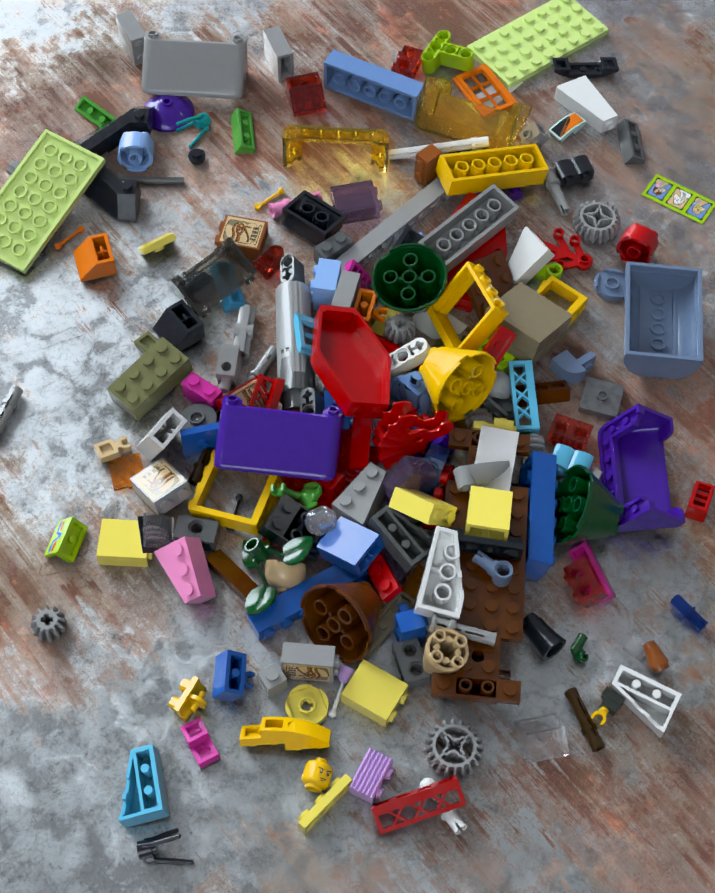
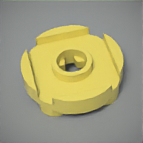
M302 684L291 690L285 702L287 717L313 722L318 725L327 718L329 702L327 695L322 689L313 687L310 684ZM304 702L313 705L309 711L301 708Z

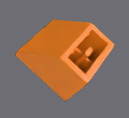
M107 232L88 236L73 252L81 282L117 274Z

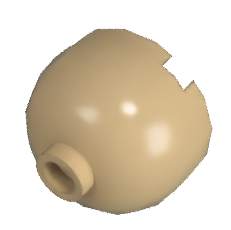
M267 560L265 563V577L270 586L277 588L278 593H283L304 582L307 566L303 563L291 566L286 565L284 562H278V560Z

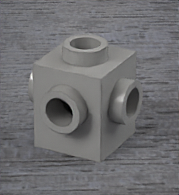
M535 121L519 133L522 145L537 144L539 149L550 139L544 126Z

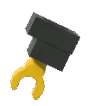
M608 686L602 692L601 698L603 701L600 709L591 715L592 720L595 716L602 718L600 727L605 724L607 714L609 713L614 717L625 701L624 697Z

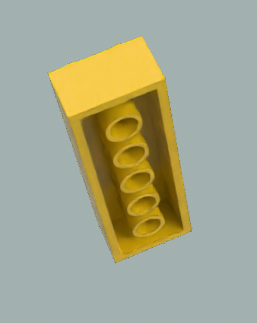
M537 144L443 154L439 156L435 171L446 195L453 196L468 194L469 192H483L493 183L499 189L543 184L549 168Z

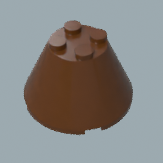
M367 581L319 584L307 590L301 599L300 608H303L304 616L301 618L307 635L315 645L335 646V654H339V659L342 660V663H354L361 660L369 651L382 609L384 608V602Z

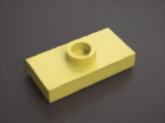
M167 233L137 249L142 255L152 251L159 252L165 249L164 245L177 239L174 233Z

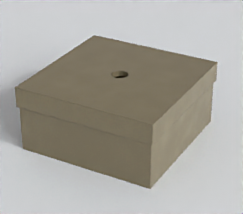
M522 282L500 298L505 303V308L509 313L500 324L517 334L507 352L520 361L532 360V365H534L565 338L573 315ZM490 306L486 308L484 315L490 310Z

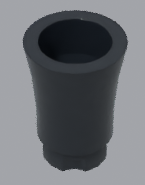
M529 613L523 619L524 634L536 647L543 660L551 659L565 646L566 640L556 633L541 617H538L536 613Z

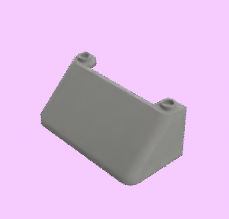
M156 30L145 31L142 66L143 93L239 99L243 96L248 74L247 36L234 35L229 39V42L161 39V34Z

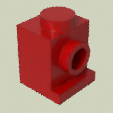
M337 472L333 480H313V482H318L321 485L322 493L332 500L346 486L344 475Z

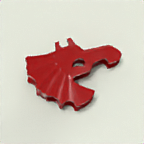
M399 401L392 404L393 407L390 411H383V418L372 429L375 436L371 440L376 445L378 452H380L379 461L383 463L384 469L388 470L404 458L409 456L413 458L415 457L414 454L419 452L424 454L428 442L449 434L454 428V424L452 421H448L449 413L445 409L436 411L433 418L421 419L417 415H406L412 407L411 402ZM419 425L416 430H411L414 426Z

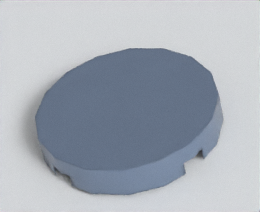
M607 268L600 273L598 272L593 282L594 291L604 300L618 301L623 299L625 295L624 273L614 268Z

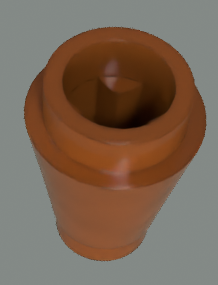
M654 640L642 645L649 670L652 669L655 674L669 667L668 658Z

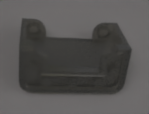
M230 236L222 242L223 245L215 248L206 258L188 271H184L181 276L176 275L170 280L168 286L170 290L180 300L183 299L198 318L202 316L204 319L212 313L211 309L244 284L248 286L256 280L254 276L258 271Z

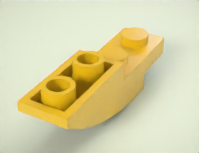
M262 717L261 724L242 726L239 741L241 747L284 743L286 750L322 749L330 747L332 733L326 727L301 719Z

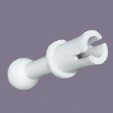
M424 778L420 782V787L435 783L436 781L432 778ZM432 798V800L437 805L439 801ZM457 809L442 813L441 819L448 823L455 835L462 833L458 826L463 831L467 828L466 823L457 814Z

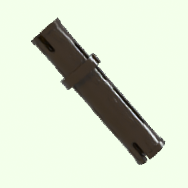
M577 688L568 689L564 695L580 724L582 735L586 737L590 744L592 752L604 749L605 744L597 731L598 726L596 723H593Z

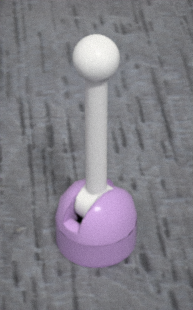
M340 666L338 679L341 685L333 707L328 712L330 718H334L337 715L336 709L345 684H348L355 673V670L346 666Z

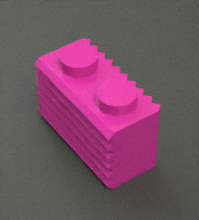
M191 372L181 382L183 397H186V399L195 404H206L216 412L218 407L215 401L223 397V391L194 372Z

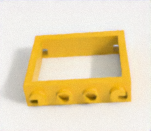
M467 261L447 285L440 298L427 310L445 347L477 351L509 314L505 308V303L497 295L498 291L491 285V279L485 275L484 268L480 264L475 265ZM476 281L491 308L461 342L447 314L473 282Z
M213 449L211 460L204 468L202 480L196 485V493L188 503L190 514L201 519L212 518L219 521V525L222 527L260 536L257 532L270 512L276 496L270 493L271 484L280 488L285 476L269 475L251 519L202 507L219 470L214 465L215 449Z

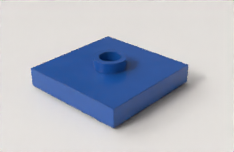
M219 423L180 430L184 456L200 454L205 448L213 451L216 448Z

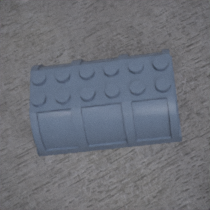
M626 262L623 356L626 368L635 375L664 379H679L693 374L703 364L702 269Z

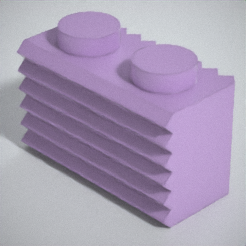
M369 748L349 786V793L370 804H374L376 799L380 800L385 790L382 787L385 780H390L395 771V768L392 767L393 759Z

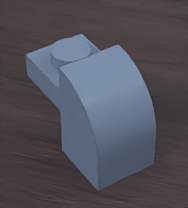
M566 349L552 358L550 370L560 380H565L567 383L572 384L584 381L586 372H589L594 367L596 355L590 351L576 359Z

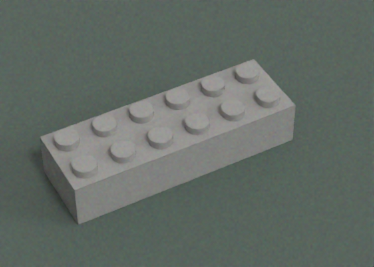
M493 183L418 243L431 247L441 256L448 273L515 219L520 207Z

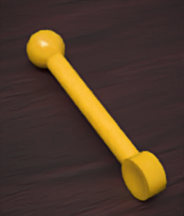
M279 188L278 192H276L260 204L256 203L254 205V209L256 211H260L263 205H265L278 195H283L284 189Z

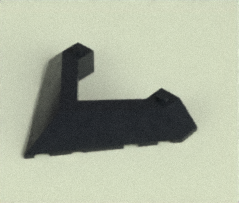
M155 106L134 107L73 143L101 156L119 146V141L124 132H147L151 136ZM104 164L84 194L96 201L97 205L106 212L111 213L116 220L120 222H137L141 197L138 181L119 179Z

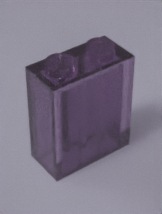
M372 180L330 187L332 206L347 215L344 224L380 218V211L383 210L382 201L377 198L378 189L377 186L374 187Z

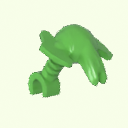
M310 482L305 484L300 492H296L286 488L284 483H281V488L271 484L270 493L277 497L286 494L292 499L299 500L301 505L311 510L318 504L317 502L322 495V487L318 482Z

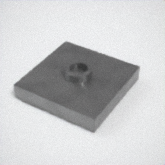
M587 376L578 411L611 420L618 415L625 386Z

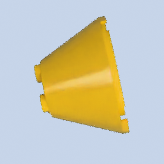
M433 347L429 350L428 356L418 372L423 378L435 411L447 410L449 413L448 421L456 422L464 419V415L470 410H477L485 401L496 380L497 372L494 369L497 363L493 356L484 351Z

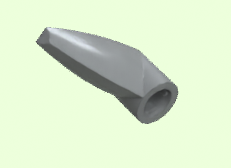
M485 462L455 468L453 474L458 491H469L471 486H479L494 480L510 467V462Z

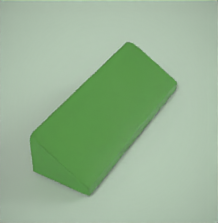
M84 95L74 108V110L98 127L115 119V117Z
M236 108L231 115L234 153H255L252 113Z

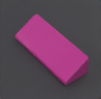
M584 541L568 551L594 604L616 597L589 543Z

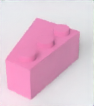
M184 536L154 551L184 603L201 604L216 597L200 538Z

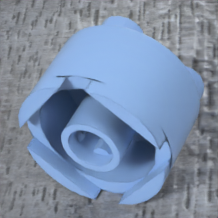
M138 131L124 132L119 141L117 156L119 164L121 166L124 165L131 172L147 170V167L152 165L154 156V142L150 138V134Z

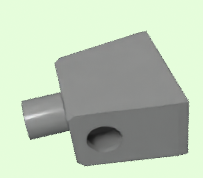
M220 343L216 378L219 389L223 391L222 393H229L231 386L236 387L238 384L243 362L240 346Z

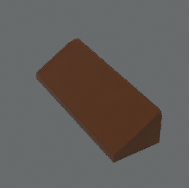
M565 380L535 383L537 405L570 401V387ZM524 385L515 386L521 393L525 391ZM523 399L517 403L519 407L527 406L526 401Z
M221 549L205 556L208 567L244 602L248 594L258 587Z

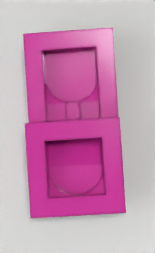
M200 717L180 727L200 769L220 759L219 753Z

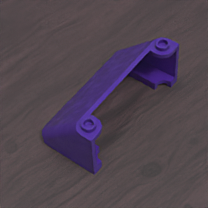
M224 395L214 465L223 470L322 481L333 480L336 477L342 447L344 413L337 406H329L323 410L322 414L242 406V400L238 396Z
M636 404L607 422L598 432L600 468L603 472L601 476L602 484L624 505V511L620 515L618 522V532L676 528L686 523L684 511L679 507L671 509L663 441L671 437L674 432L673 418L641 404Z

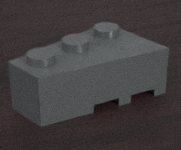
M385 506L370 518L367 526L370 530L380 534L385 548L406 573L428 557L433 537L427 534L426 530L421 527L418 528L409 522V519L388 506Z

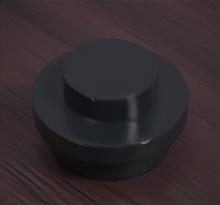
M192 149L188 153V159L194 165L202 164L206 158L205 152L202 149Z

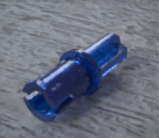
M679 594L671 599L670 603L684 616L683 619H687L698 632L709 623L695 610V606L692 607Z

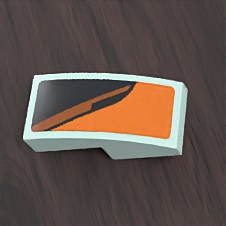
M572 112L549 129V133L562 143L571 133L575 135L587 121L576 112Z

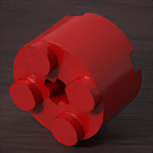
M633 223L623 233L616 246L617 254L619 252L620 259L625 264L626 262L649 263L658 247V233L646 226Z

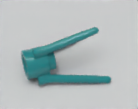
M202 112L199 115L176 122L177 126L185 124L176 129V132L192 125L198 130L202 129L189 144V148H191L205 132L210 130L211 119L207 113Z

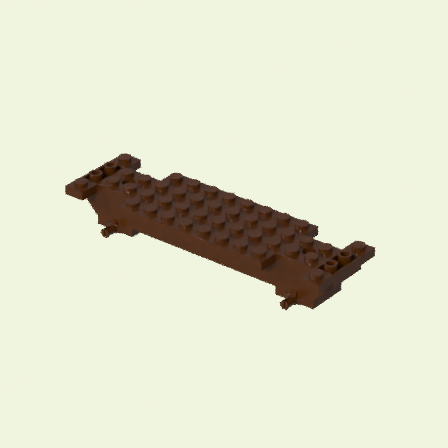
M453 428L449 433L448 449L466 450L465 465L475 464L481 430ZM519 434L516 455L529 456L530 435ZM447 480L448 484L445 485L444 502L457 507L456 517L451 527L465 529L470 493L469 491L459 492L456 481ZM511 483L510 486L513 497L508 536L524 538V551L521 561L488 556L494 561H508L513 566L510 583L505 587L496 586L492 581V577L487 574V571L472 562L475 554L460 552L459 557L462 570L464 601L460 618L455 619L457 620L456 623L497 633L495 644L491 646L467 639L469 651L467 662L459 670L450 674L433 672L431 697L495 705L497 703L520 704L521 681L510 680L511 670L499 669L501 641L522 643L528 488L518 487L519 483ZM498 572V574L501 576L507 575L504 572ZM465 631V633L483 637L482 635ZM472 657H479L482 661L475 662Z

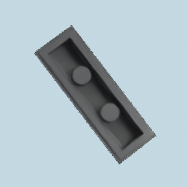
M624 118L617 125L624 164H644L645 158L638 124Z

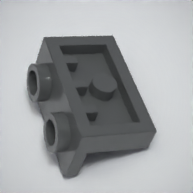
M487 396L480 405V408L486 410L493 419L494 417L506 418L511 421L514 419L513 403L509 398L499 399Z

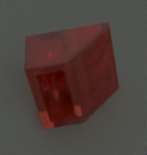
M318 72L285 78V93L294 117L327 110L323 86Z

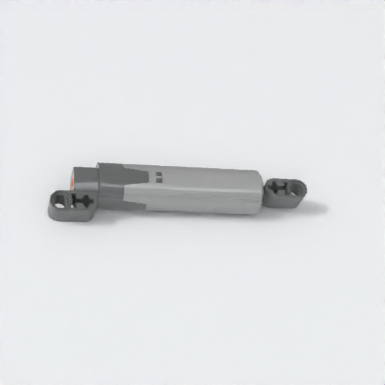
M287 254L280 261V279L282 283L275 289L277 378L286 380L279 402L282 404V410L322 414L325 409L324 397L314 390V373L310 363L311 356L299 353L297 350L293 321L295 313L311 317L310 288L305 284L304 265L292 254ZM303 326L304 332L312 334V328ZM304 337L305 344L312 346V340Z

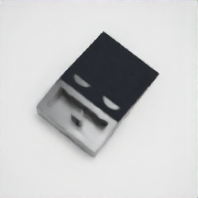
M283 494L276 500L257 533L282 548L292 539L311 536L313 537V544L306 558L316 562L320 555L316 546L320 539L328 533L332 525L288 495Z

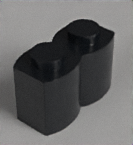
M579 155L572 159H564L554 163L555 175L561 181L560 187H571L576 183H587L593 179L594 169L587 155Z

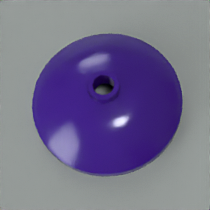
M155 95L144 105L155 106L152 129L160 132H174L185 125L177 126L176 122L194 116L193 104L186 96Z

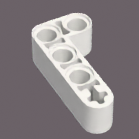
M416 338L389 354L391 358L390 380L424 363L431 349L424 338Z

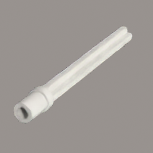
M488 136L472 137L471 139L436 143L433 145L442 153L489 147ZM428 145L389 150V159L397 160L416 157L415 154Z

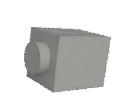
M277 662L257 672L258 681L269 699L288 689L287 678Z

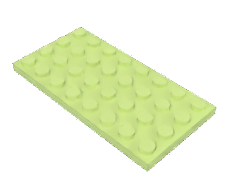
M551 0L471 43L467 48L472 49L474 59L481 65L486 64L509 90L552 66L551 58H566L607 35L609 29L576 0Z
M45 129L0 190V261L26 274L106 163L105 158Z

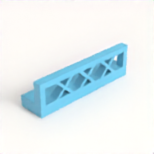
M532 360L509 361L508 367L515 426H517L516 432H530V434L539 435L540 423ZM513 367H523V374L521 376L516 374ZM519 382L525 386L523 393L515 388ZM521 399L526 401L527 408L525 410L517 405ZM525 416L529 421V425L520 426L519 420Z

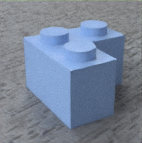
M319 258L318 265H314L313 276H315V280H311L310 284L313 310L318 311L320 304L331 305L341 275V261Z

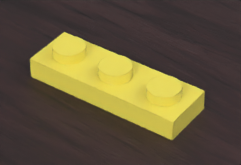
M347 774L342 778L337 777L331 783V789L326 794L321 793L316 798L315 805L310 810L306 809L299 816L298 829L303 834H306L349 790L352 779Z

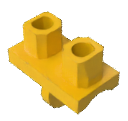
M195 676L191 680L183 679L179 687L183 693L180 698L174 696L168 703V706L178 714L181 720L186 722L192 712L195 713L198 707L205 709L207 706V702L203 700L207 688Z

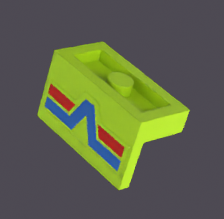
M74 517L59 520L44 556L48 558L57 555L68 563L74 562L88 526Z

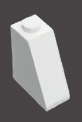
M527 226L523 229L508 262L515 285L520 282L526 285L555 256Z

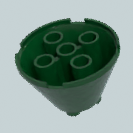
M419 243L401 244L389 249L386 255L378 259L372 272L373 290L379 301L392 310L409 314L426 312L445 290L448 278L447 268L443 258L431 247Z
M583 465L570 467L565 472L568 475L564 480L558 481V488L555 493V499H557L554 515L557 518L554 529L556 544L563 545L615 535L619 529L618 522L620 515L624 511V505L587 467Z

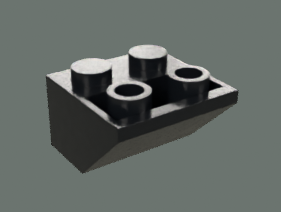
M183 299L166 308L153 327V331L159 339L164 337L180 352L205 337L203 322Z

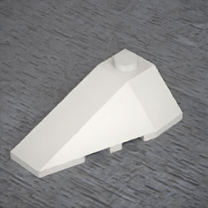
M436 526L414 609L415 614L432 618L433 613H435L437 617L445 619L460 618L464 601V590L462 588L458 532L455 530Z

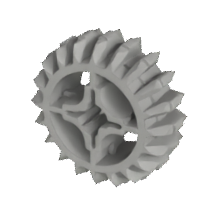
M593 200L591 203L586 201L585 204H581L575 210L572 226L580 238L584 237L585 242L590 240L593 244L596 241L600 245L602 241L607 243L608 240H613L614 236L618 234L621 226V216L618 210H614V206L608 205V202L604 204L601 200L599 202Z
M451 719L450 725L444 720L442 721V727L436 724L434 726L435 731L430 730L428 733L429 737L425 738L427 746H424V752L428 753L425 759L426 761H431L430 769L437 767V775L442 771L445 772V779L448 778L449 774H452V776L456 775V777L457 774H460L462 778L466 777V772L473 774V768H478L480 765L478 761L483 759L481 752L484 751V746L480 745L482 737H476L478 735L477 730L470 731L471 724L464 727L463 720H460L459 725L455 724L454 719ZM451 735H458L460 737L454 738ZM441 739L445 749L442 750V754L438 755L436 744ZM469 743L472 755L469 759H466L463 749ZM453 760L457 764L448 763L447 761Z

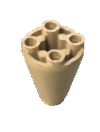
M442 628L435 630L429 636L425 645L422 661L424 670L429 674L433 672L451 673L459 670L467 662L469 656L467 638L452 629Z

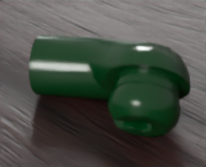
M578 633L570 646L573 659L579 664L587 662L589 655L585 654L586 652L583 650V646L588 639L583 633Z

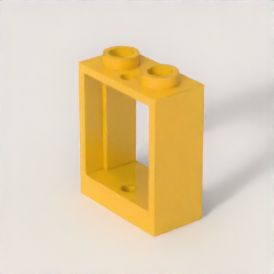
M551 275L547 280L541 282L536 292L544 296L549 290H552L571 302L572 305L567 310V312L573 315L570 326L585 310L588 298Z

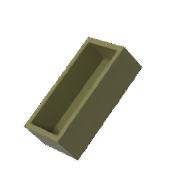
M161 337L106 389L114 402L136 421H139L181 382L193 368L188 357L164 337Z

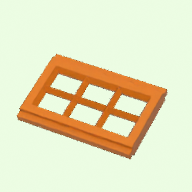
M482 64L452 78L453 83L483 120L490 119L518 105L516 99L486 64ZM482 73L488 81L480 84L475 76ZM472 78L477 85L469 88L464 80ZM491 84L497 92L489 95L484 87ZM481 89L486 97L478 99L473 91ZM500 95L506 103L498 106L493 98ZM490 100L496 108L488 111L482 103Z

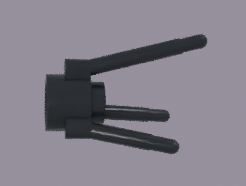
M178 828L153 837L144 838L142 841H137L138 857L140 860L146 859L147 864L154 862L194 864L193 860L154 857V855L158 854V845L181 838V834L170 836L179 831Z

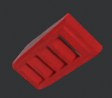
M696 480L685 512L686 518L704 522L715 486Z

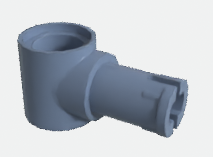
M481 550L475 554L472 562L485 569L487 574L492 577V581L496 586L505 587L510 583L513 566L508 561H494ZM498 572H504L507 575L501 576L498 574Z

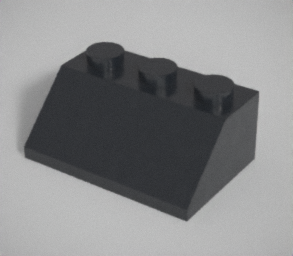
M304 190L282 208L281 224L317 246L341 230L347 215Z

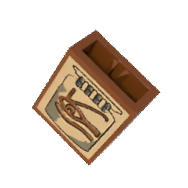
M226 214L224 221L220 222V233L215 237L214 245L217 246L218 254L260 261L269 234L268 222Z

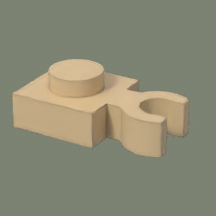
M126 436L119 438L116 442L113 439H109L93 445L94 451L101 463L119 458L120 452L127 453L132 450L131 444H127Z

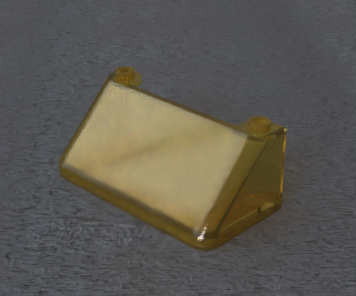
M426 76L414 124L419 130L453 141L488 136L489 147H485V149L511 147L531 113L532 105L513 103L511 109L501 111L451 95L452 83L442 77Z
M291 124L284 128L282 135L283 167H292V163L295 160H302L303 142L372 145L371 165L377 164L379 172H388L390 134L384 128Z

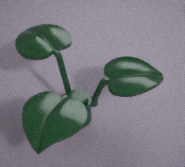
M304 536L290 540L284 545L283 553L271 549L272 545L269 540L262 541V539L256 537L250 540H243V564L247 568L257 567L264 583L263 586L254 588L248 594L245 601L248 615H256L267 610L273 604L277 595V590L274 586L268 587V582L261 569L260 562L265 561L269 553H272L280 558L284 557L283 561L286 565H296L307 557L313 544V537Z

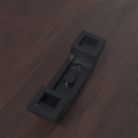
M600 57L598 62L569 63L568 58H551L554 72L572 79L585 75L588 79L600 78L619 71L616 57Z

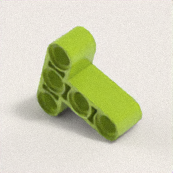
M447 30L439 31L421 55L422 70L426 74L434 73L440 65L462 71H470L474 68L473 50L452 44L451 33Z

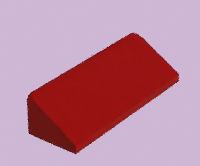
M353 418L349 470L363 471L370 462L374 418Z

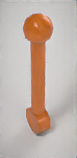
M78 226L77 230L74 233H72L62 242L56 243L54 246L55 249L60 250L62 245H64L74 236H76L79 233H84V227Z

